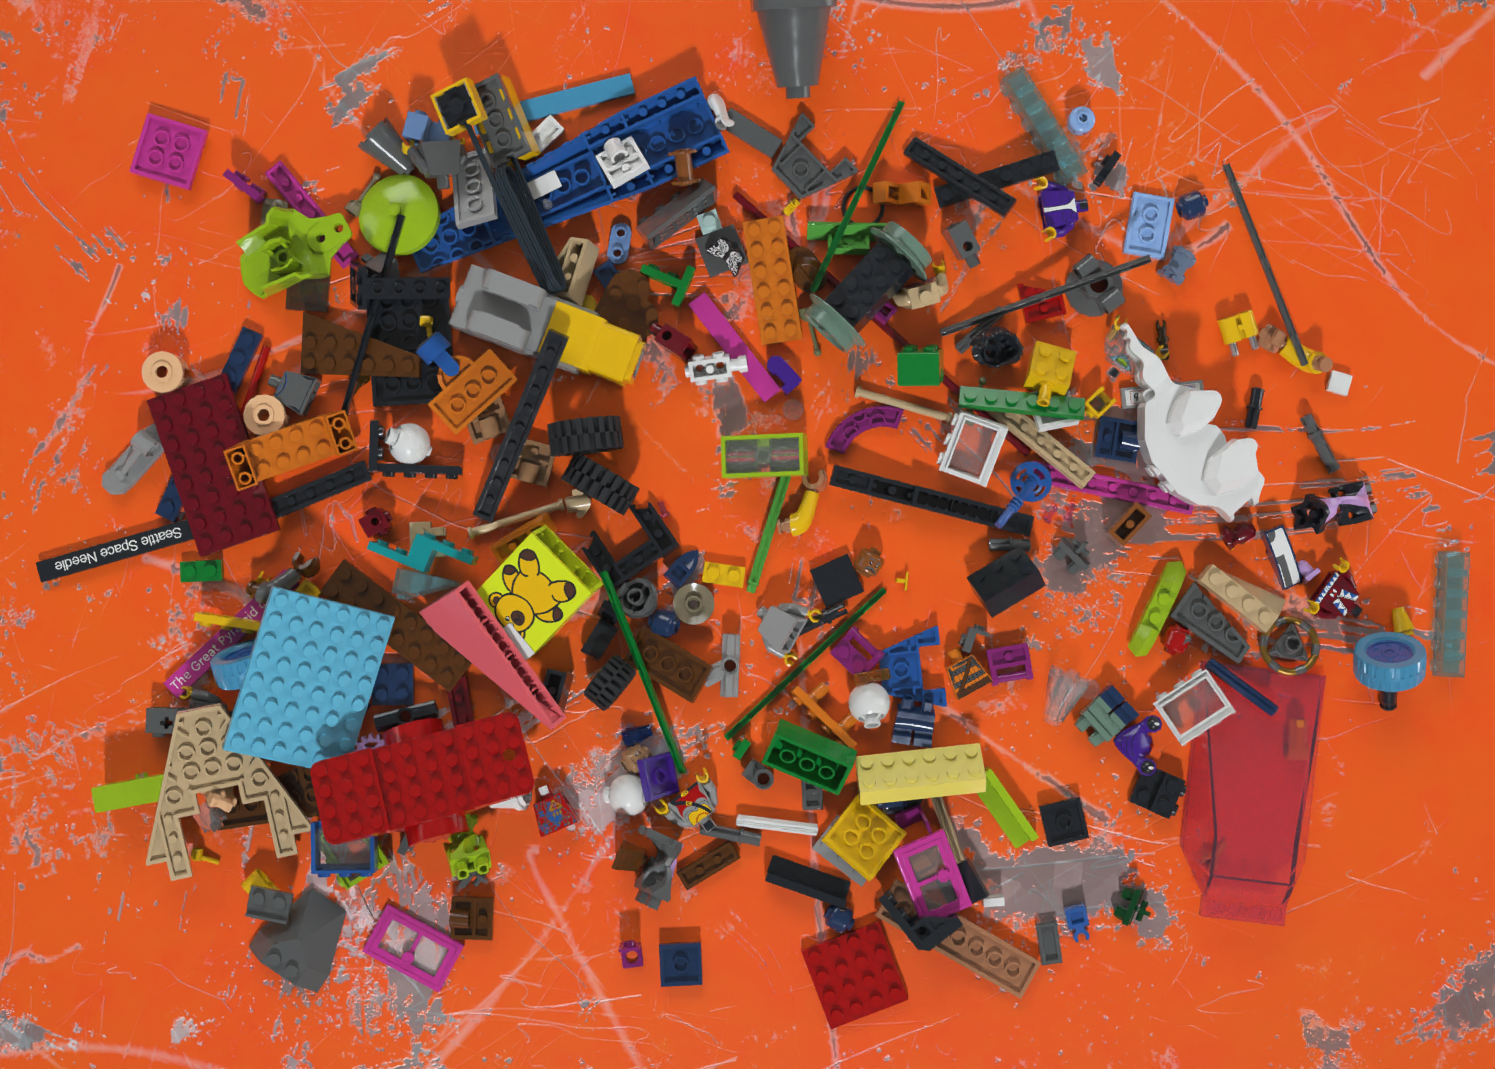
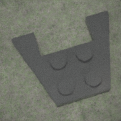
M803 113L800 114L772 168V172L799 200L805 199L858 172V169L846 157L829 171L801 143L815 128V125Z

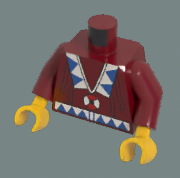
M1341 557L1339 558L1341 561L1340 565H1332L1336 570L1328 572L1313 595L1307 600V603L1310 604L1309 608H1303V611L1311 613L1318 619L1334 620L1336 618H1343L1346 613L1357 618L1363 608L1354 603L1359 596V593L1356 591L1357 585L1349 570V562Z

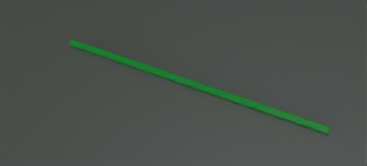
M900 99L811 285L810 290L812 292L817 291L905 105V102L900 101Z
M605 570L600 573L607 594L679 775L681 773L685 774L687 772L608 571Z
M882 587L731 728L724 735L725 738L730 740L887 593L886 590Z

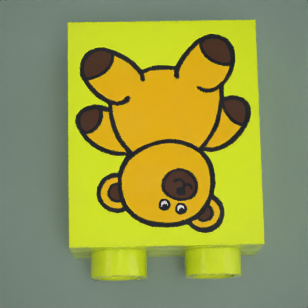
M545 524L530 533L476 592L502 628L510 623L535 652L534 654H536L604 583Z

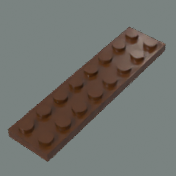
M346 559L341 562L320 590L321 594L328 600L394 616L395 620L387 645L449 692L455 688L461 677L464 676L472 665L468 659L440 637L427 624L425 619Z

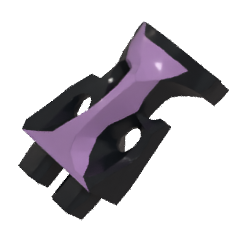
M1363 480L1328 489L1327 491L1331 498L1318 497L1311 493L1306 494L1303 503L1291 507V511L1295 516L1294 530L1312 527L1315 534L1322 533L1325 530V526L1331 522H1337L1339 526H1346L1374 519L1373 514L1378 511L1376 504L1369 502L1368 494L1372 492L1371 484L1364 483Z

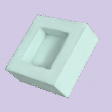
M716 209L696 216L703 236L722 229Z

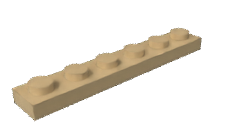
M986 411L999 423L1007 425L1010 432L1081 490L1095 475L1096 472L1050 434L1046 431L1038 432L1035 422L1025 414Z

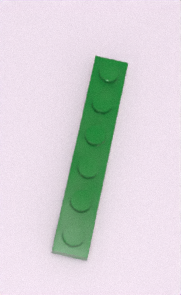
M960 386L958 408L1083 420L1085 415V398L1051 395L1049 406L1043 407L1036 403L1039 393Z

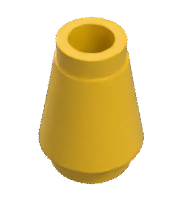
M1404 607L1391 610L1394 632L1409 636L1414 635L1413 629L1415 627Z

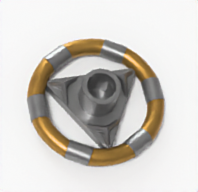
M1282 616L1277 618L1266 633H1261L1259 649L1264 662L1272 670L1286 676H1298L1306 673L1316 663L1320 653V642L1314 628L1305 620L1294 616ZM1289 623L1290 625L1268 651V638L1271 631L1276 627ZM1295 625H1298L1308 633L1311 639L1310 658L1307 656ZM1270 656L1304 661L1306 663L1295 668H1285Z

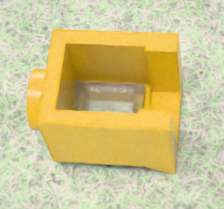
M1103 386L1099 387L1085 401V415L1090 419L1093 417L1098 419L1117 401L1115 398L1110 399L1103 392L1105 389Z

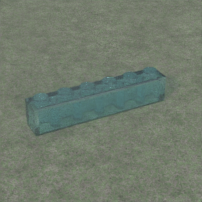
M1024 66L1003 77L999 83V89L1002 95L1010 100V107L1015 115L1018 114L1021 118V125L1025 132H1029L1033 139L1031 141L1037 150L1040 149L1042 153L1051 150L1055 151L1060 171L1053 174L1056 183L1067 187L1085 176L1088 170Z
M1438 551V555L1435 557L1437 576L1434 578L1436 597L1433 599L1435 617L1432 620L1434 638L1431 640L1433 659L1430 661V670L1433 676L1465 678L1470 552Z

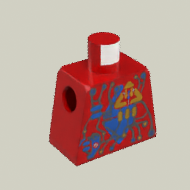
M549 784L537 788L541 800L535 802L533 807L541 837L579 821L578 815L562 791L553 795Z

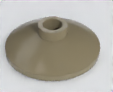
M697 583L684 585L676 592L673 599V608L677 617L684 623L691 625L701 624L708 620L715 606L714 597L710 590ZM692 600L697 601L698 606L696 608L690 607Z

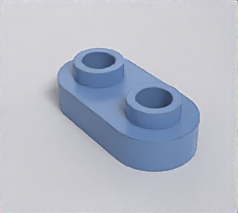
M624 223L614 225L610 234L607 256L615 265L625 263L629 255L632 232L630 227ZM619 230H624V231H625L624 236H622V237L618 236V235H617L618 231H619ZM616 250L621 251L619 257L614 256Z

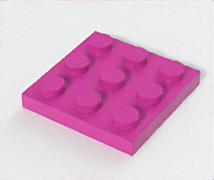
M147 113L129 172L191 191L209 132Z

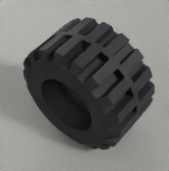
M612 656L586 687L584 696L601 710H607L636 675V669L620 656Z

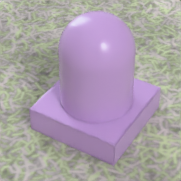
M1306 560L1298 562L1300 573L1305 577L1302 580L1305 584L1320 572L1319 568L1314 570Z

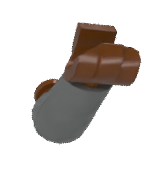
M296 551L292 559L293 569L289 568L268 582L257 583V581L251 580L246 587V593L253 595L256 602L266 604L272 586L290 590L302 579L301 575L305 578L317 575L320 570V559L314 557L305 564H302L305 557Z

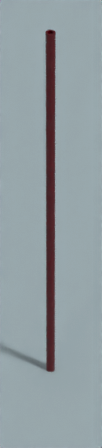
M738 191L732 197L757 220L768 218ZM786 234L790 249L800 247ZM826 270V281L836 288L841 282ZM875 317L871 319L902 348L905 345H911L889 324L883 325ZM944 374L942 383L959 397L960 387ZM973 409L979 416L998 422L985 410ZM1009 430L1007 431L1005 439L1026 457L1031 450Z

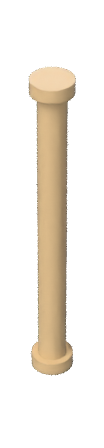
M859 385L857 386L854 396L856 398L860 396L946 421L945 424L950 425L953 416L952 412H941L865 390Z
M561 498L558 499V502L474 528L467 527L470 539H474L476 535L538 517L545 512L551 513L560 509L564 511L566 510L565 504Z

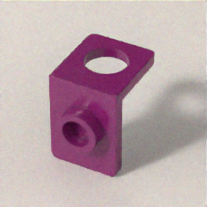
M920 804L894 815L897 825L902 829L922 820L928 833H932Z
M628 940L620 944L618 951L621 953L624 969L643 966L641 942ZM629 951H635L638 954L636 962L630 963L627 961L626 954Z

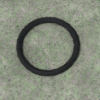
M858 186L849 190L844 196L841 205L843 216L846 214L847 199L852 193L856 192ZM866 186V187H865L864 190H868V191H871V192L873 193V188H872V187H869V186ZM881 205L877 219L871 223L880 222L884 215L885 205Z

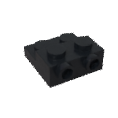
M1158 768L1150 776H1144L1139 773L1128 801L1170 819V816H1175L1178 811L1179 805L1176 802L1179 796L1183 797L1186 792L1187 786L1184 785L1186 781Z

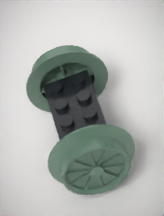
M889 221L882 230L875 227L870 229L877 244L825 300H822L813 293L809 295L812 305L804 312L805 317L830 343L844 353H847L854 345L862 347L866 345L859 332L911 276L921 281L927 280L924 270L932 262L930 254L914 236L893 221Z

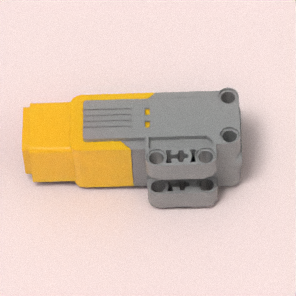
M473 264L470 266L464 284L460 286L455 298L456 305L448 323L462 333L475 336L535 360L539 355L548 330L551 328L570 337L557 368L577 376L580 373L587 376L595 375L624 387L627 384L633 385L647 349L646 343L643 342L640 335L609 324L606 319L601 318L599 313L550 295L546 290L528 282Z

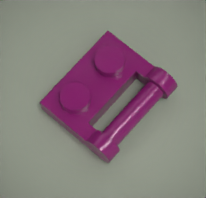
M853 626L830 654L854 677L862 681L884 657L885 653L881 649L875 648L859 632L860 630ZM853 638L873 656L870 661L850 643Z
M1027 643L986 650L989 673L993 680L991 682L992 687L998 686L999 683L1033 679ZM1024 665L1025 668L1023 671L997 675L996 669Z

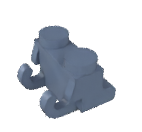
M1174 245L1171 253L1173 255L1168 265L1162 267L1156 274L1178 286L1185 280V275L1183 274L1187 268H1191L1195 264L1196 258L1190 250Z

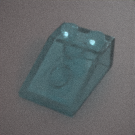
M397 568L391 593L397 594L396 598L409 601L413 600V597H422L454 589L464 582Z

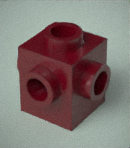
M376 506L365 512L366 516L358 520L368 538H374L377 535L381 538L390 533L389 529L393 527L391 522L393 517L390 512L384 510V508L377 509Z

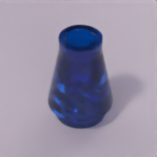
M647 724L625 728V731L621 732V736L627 748L653 736L650 725Z

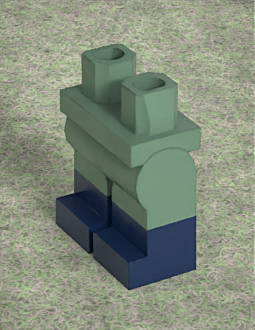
M1107 685L1079 712L1080 717L1075 721L1074 725L1080 732H1084L1090 726L1094 732L1087 739L1096 747L1104 741L1109 742L1112 737L1120 732L1129 722L1136 719L1139 714L1127 701H1124L1125 698L1113 685Z

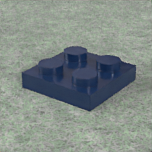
M381 663L372 690V705H414V665L412 663Z
M701 942L659 943L661 987L703 985Z

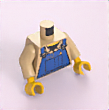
M941 260L942 264L940 266H935V263H932L936 277L902 286L892 297L896 305L913 310L941 302V297L949 291L944 261Z

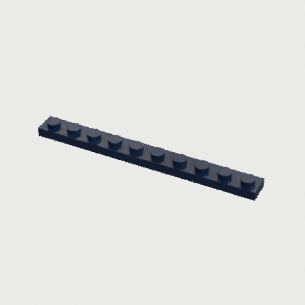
M244 326L221 374H228L235 396L264 337ZM172 476L155 514L176 522L183 505Z

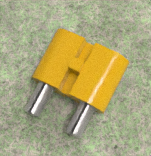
M1252 310L1217 321L1224 345L1229 344L1233 357L1239 355L1236 342L1241 339L1249 338L1252 350L1259 348L1256 339L1259 331Z

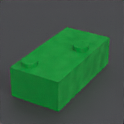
M780 718L766 748L762 764L839 795L853 768L857 750Z

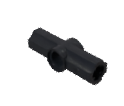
M436 700L376 714L374 715V724L379 733L408 723L402 718L404 711H408L411 714L409 722L439 718L438 705Z

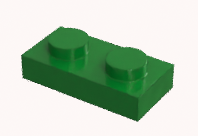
M223 560L180 562L181 583L224 580Z

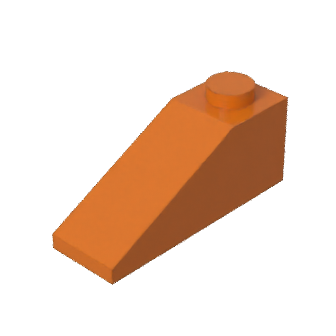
M547 512L528 521L490 546L500 565L530 533L546 524L554 533L557 531V527Z

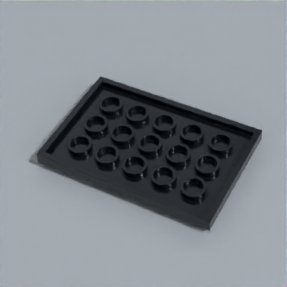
M369 299L367 303V319L373 299ZM382 299L371 338L418 355L416 348L428 338L426 327L420 326V316L429 315L433 318L432 334L435 331L440 332L451 344L446 351L450 356H454L452 326L448 324L451 318L450 299ZM422 360L421 378L371 376L373 407L428 404L443 391L437 376L439 366L434 361L427 365Z

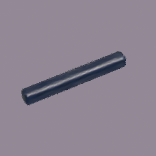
M1211 658L1205 665L1206 669L1268 715L1273 716L1277 712L1279 707L1215 659Z

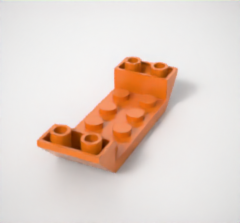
M341 410L319 415L240 442L224 450L223 453L236 489L240 491L258 485V482L333 455H344L358 450L346 412Z

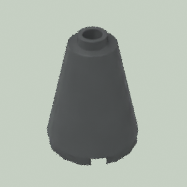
M387 117L366 135L367 139L364 142L361 141L358 145L363 152L400 175L404 173L408 175L416 167L410 157L402 152L403 140Z

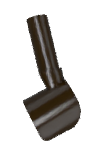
M359 376V382L357 383L354 395L363 385L370 381V376Z

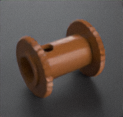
M684 148L668 152V156H674L678 180L671 182L672 185L687 186L701 181L700 178L694 179L691 153L697 152L696 149Z

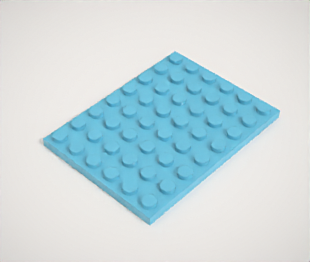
M272 586L222 749L311 768L315 762L352 753L395 617Z

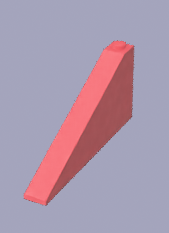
M469 580L434 600L420 611L427 624L440 637L550 730L554 729L566 718L563 711Z

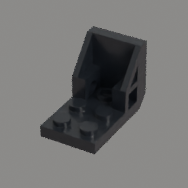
M881 887L876 891L878 900L918 950H932L963 925L956 913L947 917L923 915L921 918L916 913L910 918L902 906L900 908L896 906L898 902L889 889L885 892Z

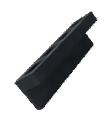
M776 855L772 856L765 876L766 882L841 908L845 907L846 896L851 884L848 880Z

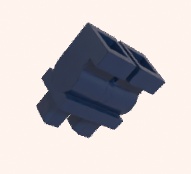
M903 695L900 704H897L891 732V742L910 745L911 732L913 731V746L931 748L935 722L933 700L924 698L922 699L921 707L913 706L914 697Z

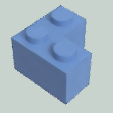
M415 110V112L408 111L402 133L408 144L410 140H414V146L420 142L453 140L454 136L445 134L440 120L434 122L427 116L426 112Z

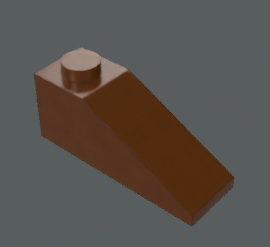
M623 840L611 868L638 872L639 867L644 868L648 856L645 855L647 849Z

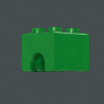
M905 345L897 354L898 386H939L944 380V350L938 348V345H926L923 349H918V345Z

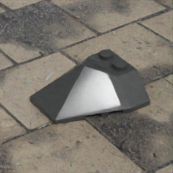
M312 888L292 904L288 924L268 922L258 931L248 947L262 964L295 986L318 993L330 975L347 910Z

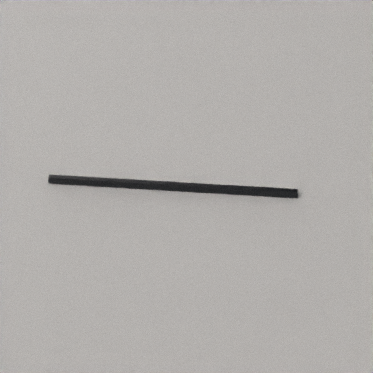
M398 214L380 277L389 276L406 218L404 215ZM373 299L341 409L345 410L347 417L382 299Z

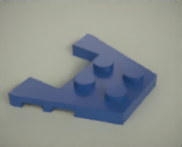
M933 626L882 650L885 655L879 661L881 685L888 695L900 698L903 695L912 696L915 701L922 702L924 698L932 699L933 705L947 707L945 688L924 690L922 682L919 647L940 645L938 626Z

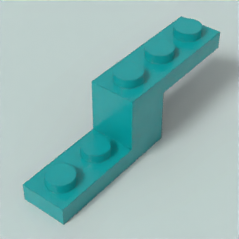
M426 531L424 534H416L409 554L403 548L396 547L394 549L389 547V543L381 539L369 541L367 546L368 550L421 572L430 571L437 551L469 565H476L479 558L473 555V550L465 547L458 549L454 547L455 543L443 539V542L435 539L436 535Z

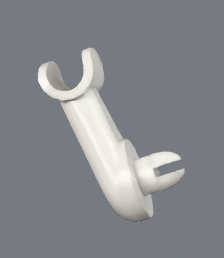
M718 94L709 95L707 101L710 110H713L717 117L715 119L717 129L724 131L726 126H733L734 121L729 119L724 100Z

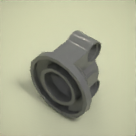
M1088 254L1072 266L1073 270L1068 274L1065 284L1107 270L1113 266ZM1117 274L1103 279L1106 283V290L1102 293L1094 292L1090 284L1065 293L1069 305L1076 312L1087 317H1101L1105 314H1110L1125 303V298L1122 295L1123 285L1120 275Z

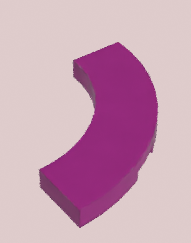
M876 406L857 411L836 427L829 437L825 448L845 454L852 440L866 430L876 427L897 429L904 409L893 406Z

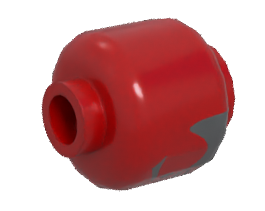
M1177 623L1175 626L1169 625L1160 639L1161 644L1165 646L1163 650L1173 656L1175 653L1183 654L1192 640L1189 634L1190 631Z

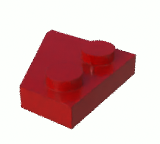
M1021 283L1016 285L1020 300L1046 291L1041 288L1025 286ZM1062 294L1022 308L1025 324L1067 314Z

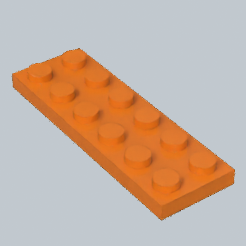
M783 215L742 222L762 346L803 339Z

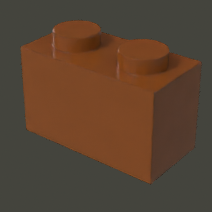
M1133 502L1104 534L1118 547H1124L1152 515L1138 502Z

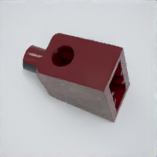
M654 322L649 329V333L655 336L654 340L660 347L685 364L688 363V359H691L698 349L692 339L668 323H665L662 327Z

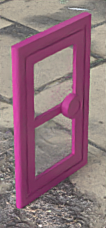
M943 829L893 850L919 918L923 915L947 917L972 906Z
M387 904L362 952L439 993L465 944L456 939H450V936Z

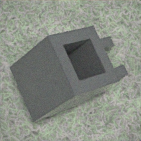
M381 252L373 258L366 253L360 257L361 261L366 263L364 266L368 270V277H380L386 254ZM395 258L393 259L388 277L400 276L399 264Z

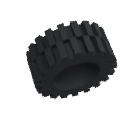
M620 416L576 418L547 424L552 457L574 456L576 452L585 455L624 448Z
M579 452L575 453L560 478L623 516L640 488Z

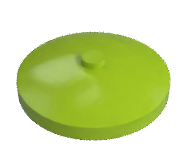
M405 174L392 175L377 182L364 196L359 213V225L363 236L376 250L387 254L398 214L404 215L406 218L395 256L409 255L422 249L434 237L441 218L440 204L434 191L423 180Z

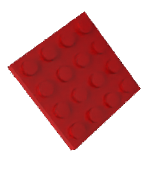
M879 920L801 949L830 1029L909 1000Z

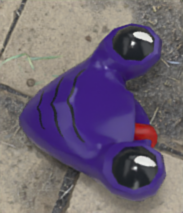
M1155 715L1147 716L1140 723L1121 731L1113 739L1116 748L1144 776L1153 775L1156 771V763L1152 759L1145 758V756H1149L1152 748H1154L1152 737L1148 732L1156 733L1162 727L1161 719Z

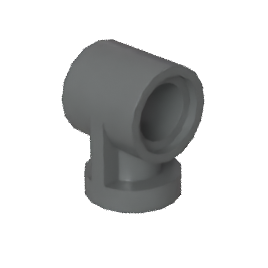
M754 758L750 760L741 773L743 777L761 790L769 789L774 782L773 772ZM761 773L769 775L770 779L765 784L760 783L757 779Z

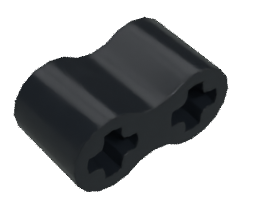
M600 618L583 645L581 652L599 662L619 628Z

